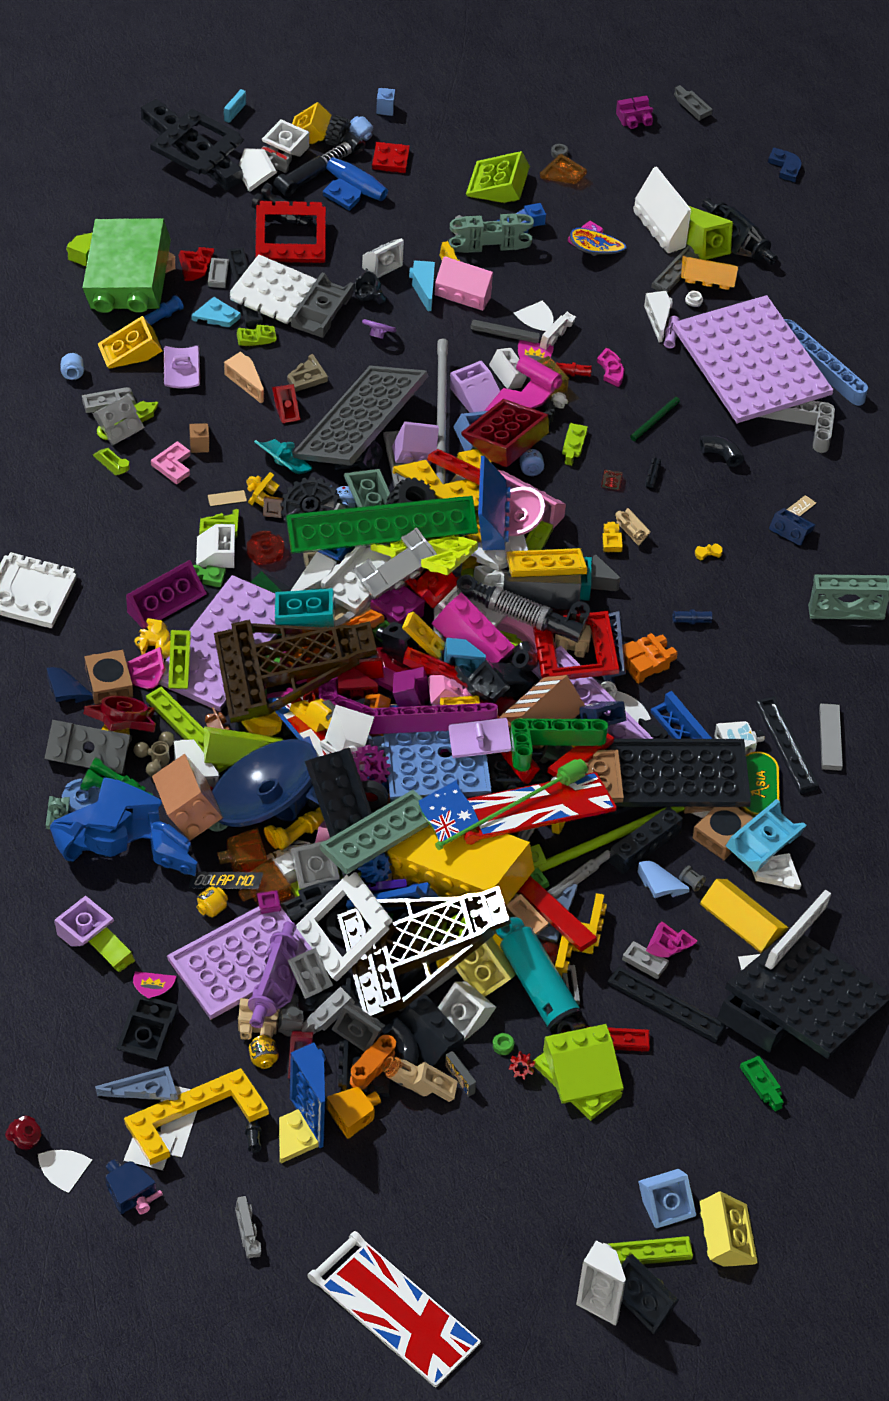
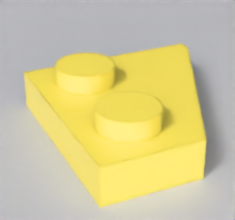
M299 1109L279 1117L281 1163L318 1147V1141Z

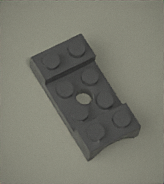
M322 272L291 316V327L323 338L330 329L331 321L343 304H347L353 295L354 283L350 282L345 287L331 283L327 275Z
M52 720L45 759L90 768L93 760L97 757L114 772L125 775L127 751L133 736ZM87 742H92L95 746L94 751L91 753H87L84 749Z

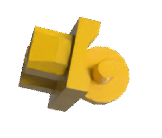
M269 472L262 482L260 481V476H251L247 479V490L250 492L254 490L252 497L248 501L249 504L253 505L256 502L263 506L264 497L269 496L263 492L264 490L274 495L280 486L272 480L274 474Z

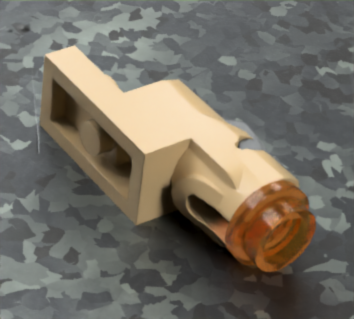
M390 1056L383 1064L382 1070L389 1079L421 1096H427L433 1092L448 1102L455 1098L458 1081L426 1062L415 1066L407 1060Z

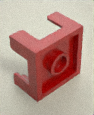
M428 569L417 581L416 579L412 580L409 578L405 583L431 608H434L457 585L458 579L452 572L449 575H444L438 572H430Z

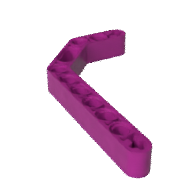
M336 678L319 687V699L330 700L334 706L339 705L373 716L374 719L369 734L449 731V725L498 719V706L493 703L371 708L338 695Z

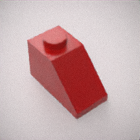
M294 384L272 387L275 406L281 422L287 423L300 420Z

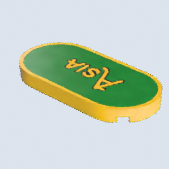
M763 752L746 754L751 804L750 807L740 808L753 818L776 799L779 800V767L772 756Z

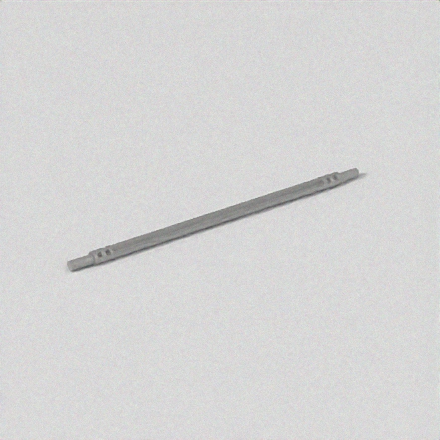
M606 850L596 859L589 860L547 892L557 900L568 887L573 886V884H579L598 870L599 866L610 858V851ZM456 968L448 972L422 995H428L458 973Z

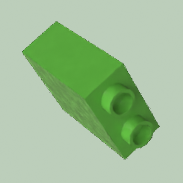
M95 219L82 287L91 309L99 312H110L112 309H129L134 312H144L147 309L160 308L171 243L164 219Z

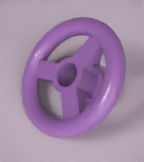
M366 319L362 320L364 325H368L371 328L369 334L371 336L383 339L384 333L388 331L396 332L395 327Z

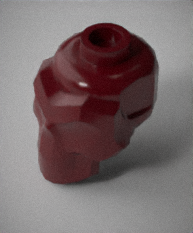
M25 1115L10 1123L5 1136L7 1140L13 1141L18 1148L29 1150L38 1144L42 1131L34 1118Z

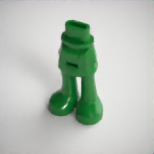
M97 757L93 760L80 786V789L83 791H88L93 786L101 788L104 779L99 776L101 775L106 778L122 781L143 791L146 790V787L141 786L127 775L124 777L114 772Z

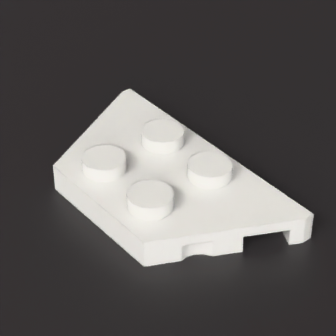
M523 534L520 536H509V542H506L505 550H483L482 542H479L478 550L471 556L477 558L476 562L488 565L490 568L499 571L508 567L506 560L507 551H527L528 549Z

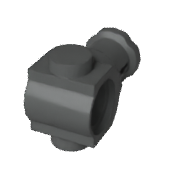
M293 993L291 1002L283 1006L279 1012L278 1032L285 1036H291L292 1031L301 1032L303 1011L297 1006L299 999L295 993Z

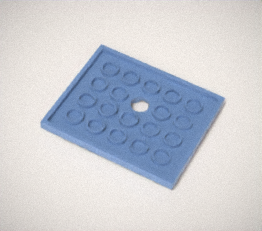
M449 731L383 734L385 756L389 757L386 764H391V767L387 768V771L390 772V775H388L390 803L411 790H414L424 798L456 780L466 798L491 794L486 754L453 758L452 756L444 758L438 755L441 749H448L452 753Z

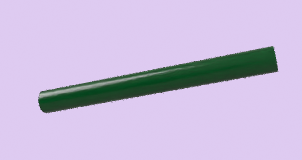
M674 397L630 436L631 440L636 441L673 409L680 402V399Z

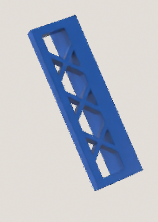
M672 691L665 694L664 703L651 708V713L673 739H681L682 736L690 737L691 739H712ZM666 709L670 713V717L663 716L659 712ZM670 723L679 724L681 730L673 729Z

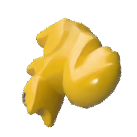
M147 618L148 630L140 629L139 632L141 634L135 638L134 642L141 651V655L145 654L149 646H155V649L159 647L162 649L163 658L166 659L170 656V633L167 630V626L161 620Z

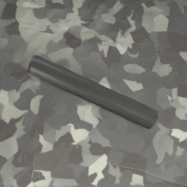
M473 320L471 323V329L536 344L540 339V334L479 320Z

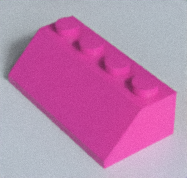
M462 592L448 603L432 622V625L445 638L466 639L486 655L485 660L491 663H503L513 654L515 646Z

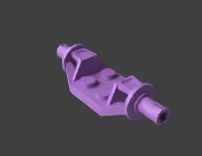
M286 921L283 924L282 932L274 933L270 938L271 945L266 953L269 957L260 983L254 987L253 995L248 1000V1007L253 1012L249 1023L254 1028H262L265 1016L274 1015L276 1010L291 1002L297 980L288 960L297 956L295 951L299 945L297 939L293 937L297 928L293 922Z

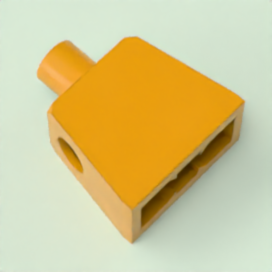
M355 1087L328 1096L326 1109L348 1139L373 1121L374 1106L380 1104L381 1099L377 1092L366 1096L360 1087Z

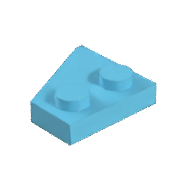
M215 297L192 314L193 321L197 322L198 319L207 320V324H218L224 327L232 326L241 318L240 312Z

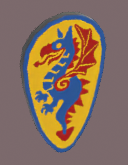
M575 228L570 233L572 244L581 251L591 253L593 256L597 254H616L626 249V245L618 239L594 230Z

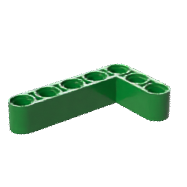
M514 719L511 722L510 730L513 767L518 771H527L531 768L532 745L602 746L606 743L608 723L601 719Z

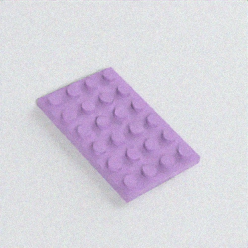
M258 906L167 955L168 961L210 1020L239 1005L240 998L250 999L252 997L254 987L260 983L269 959L266 953L271 945V936L274 933L282 932L283 924L286 921L292 922L282 908L278 912L260 914ZM296 928L293 937L299 943L298 949L295 951L298 956L312 948Z

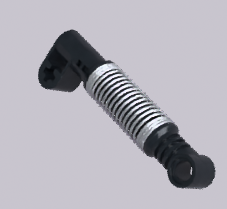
M462 575L457 580L458 595L462 592L468 599L478 600L479 603L482 602L487 609L495 610V612L498 611V613L501 612L502 615L504 614L508 617L511 615V619L514 617V620H520V622L527 625L530 623V626L533 625V628L536 626V629H540V631L548 630L577 643L581 639L589 621L590 608L588 604L582 601L574 603L567 617L555 613L550 607L539 605L535 601H529V599L526 600V598L517 596L513 592L510 593V591L507 592V590L504 591L500 587H488L486 584L483 586V583L479 584L471 575ZM469 585L471 588L463 589L462 586ZM577 614H578V615L580 614V620H579V622L576 621V620H577Z

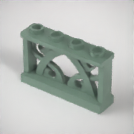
M814 575L811 598L808 604L811 619H885L889 601V575ZM846 594L860 597V599L854 602H843L838 598Z

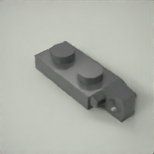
M681 85L675 87L674 96L678 102L698 120L712 115L713 109L692 90L686 91Z

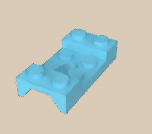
M776 799L732 835L726 847L756 873L780 849L801 835L807 825L805 823L793 824L781 813L780 801ZM764 831H768L772 836L767 835Z

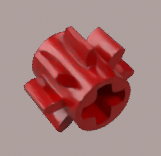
M519 1051L517 1058L515 1056L511 1057L510 1060L514 1064L509 1066V1070L514 1071V1077L518 1075L525 1079L527 1073L533 1074L534 1070L531 1067L535 1066L536 1061H531L530 1053L524 1055Z

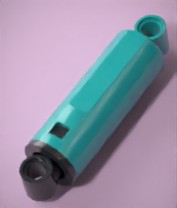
M510 917L511 924L496 929L498 936L504 938L500 943V947L550 1032L560 1034L586 1028L585 1024L579 1020L583 1014L533 929L527 926L524 927V923L520 918Z

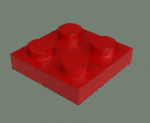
M376 142L372 170L406 173L410 145Z

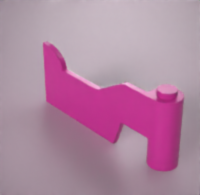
M523 355L516 365V370L531 378V381L522 392L503 388L484 411L490 410L502 399L532 409L544 404L555 389L561 386L562 376L533 358Z

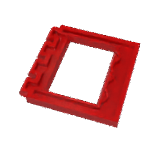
M260 201V205H256V257L259 254L275 262L325 263L326 207H322V202H310V206H307V202H293V206H289V201H276L275 206H272V201ZM265 215L317 216L316 244L265 243Z
M608 611L590 613L587 624L591 627L597 664L559 668L553 633L548 630L540 631L535 626L533 632L541 677L567 675L569 679L619 674ZM577 614V620H576V621L579 622V620H580V614H579V615Z

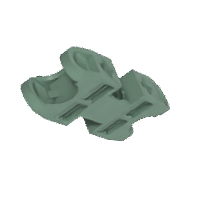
M500 214V221L483 222L482 216L456 218L450 222V230L453 233H458V235L450 238L449 244L455 252L463 253L482 252V245L499 244L500 251L527 248L532 244V236L524 233V231L533 227L534 220L526 214ZM521 239H527L529 241L523 242L521 241ZM453 243H460V245L455 246Z

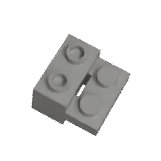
M129 395L123 396L92 413L111 445H115L145 428L136 413L137 410Z

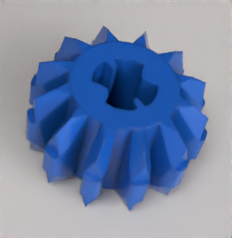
M382 853L357 869L362 872L360 877L365 878L366 883L372 884L386 881L388 875L392 873L389 869V866L392 865L388 862L389 856Z

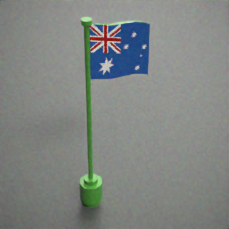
M574 759L558 768L555 780L480 821L472 805L461 792L457 780L419 800V807L422 815L436 834L438 842L435 843L436 848L441 850L447 843L559 781L569 786L585 777L588 768L582 759Z

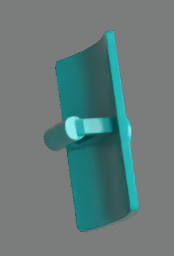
M276 439L268 442L254 441L272 455L277 464L285 465L294 473L302 474L312 470V466L304 460L293 457L292 451L295 447L293 442L280 443Z

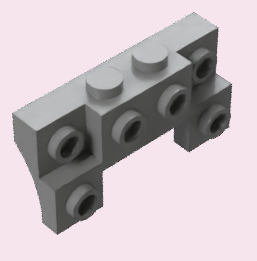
M417 527L401 537L407 549L377 569L370 559H367L366 562L353 569L374 600L389 590L391 591L394 588L395 590L400 589L409 578L413 580L418 577L423 568L421 567V559L437 555Z

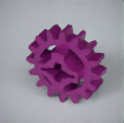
M366 745L352 752L361 782L369 780L366 778L370 777L374 778V780L370 781H376L381 784L387 781L385 776L390 775L387 768L391 767V764H386L389 757H383L384 750L378 751V746L371 747V745Z

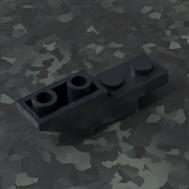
M342 879L326 881L298 890L300 896L281 904L284 912L291 921L306 916ZM347 894L330 911L346 905L347 900L350 899Z

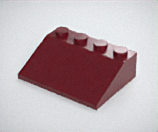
M502 399L464 429L461 435L489 460L508 467L549 433L548 414Z

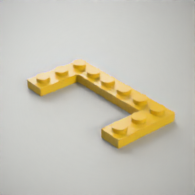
M240 1068L177 1095L178 1100H165L124 1118V1122L149 1164L153 1165L170 1157L169 1149L155 1129L159 1126L229 1096L234 1098L249 1122L268 1115L269 1110L244 1071Z

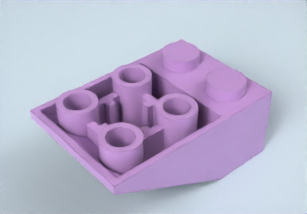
M482 361L450 373V389L469 413L484 411L500 392L492 373Z

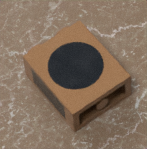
M123 650L84 656L85 670L94 704L101 703L102 699L108 696L133 697V686Z
M714 807L694 827L693 839L725 860L732 853L726 847L729 839L751 821L753 817L738 807Z

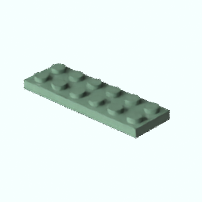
M411 790L320 844V850L347 875L430 825L422 815L419 807V800L422 797L414 790Z

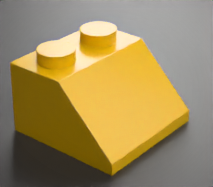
M317 102L294 116L292 124L308 131L309 144H314L317 141H322L325 135H327L326 130L328 125H330L331 114Z

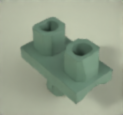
M49 796L46 829H50V825L54 820L68 814L70 797L55 798Z

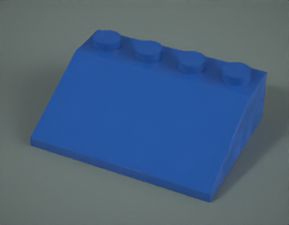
M481 456L478 507L482 549L505 550L506 542H509V531H506V527H510V518L507 516V513H510V501H507V498H511V488L507 487L505 477L485 456Z
M311 1043L291 1052L290 1100L296 1110L299 1109L318 1141V1147L321 1148L324 1143V1061H326L323 1051L318 1049L315 1043Z

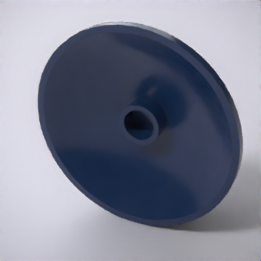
M282 740L260 747L241 758L223 774L212 791L223 817L218 822L226 826L241 827L262 822L273 816L287 822L294 821L308 801L306 795L312 787V781L305 761L319 757L315 748L310 743L302 740Z

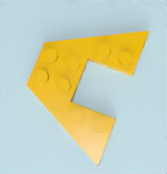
M478 449L459 452L457 458L480 469L481 456L485 455ZM427 460L393 467V474L398 473L405 478L410 477L411 480L414 477L418 481L423 480L426 485L429 484L431 486L430 489L435 491L434 496H437L438 499L473 496L475 511L478 510V484L468 479L442 484Z

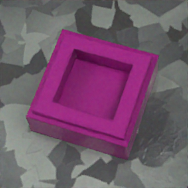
M277 890L257 893L260 914L281 911Z

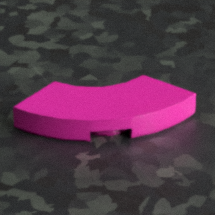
M605 348L597 358V363L605 370L603 380L619 387L624 376L621 359L613 351Z

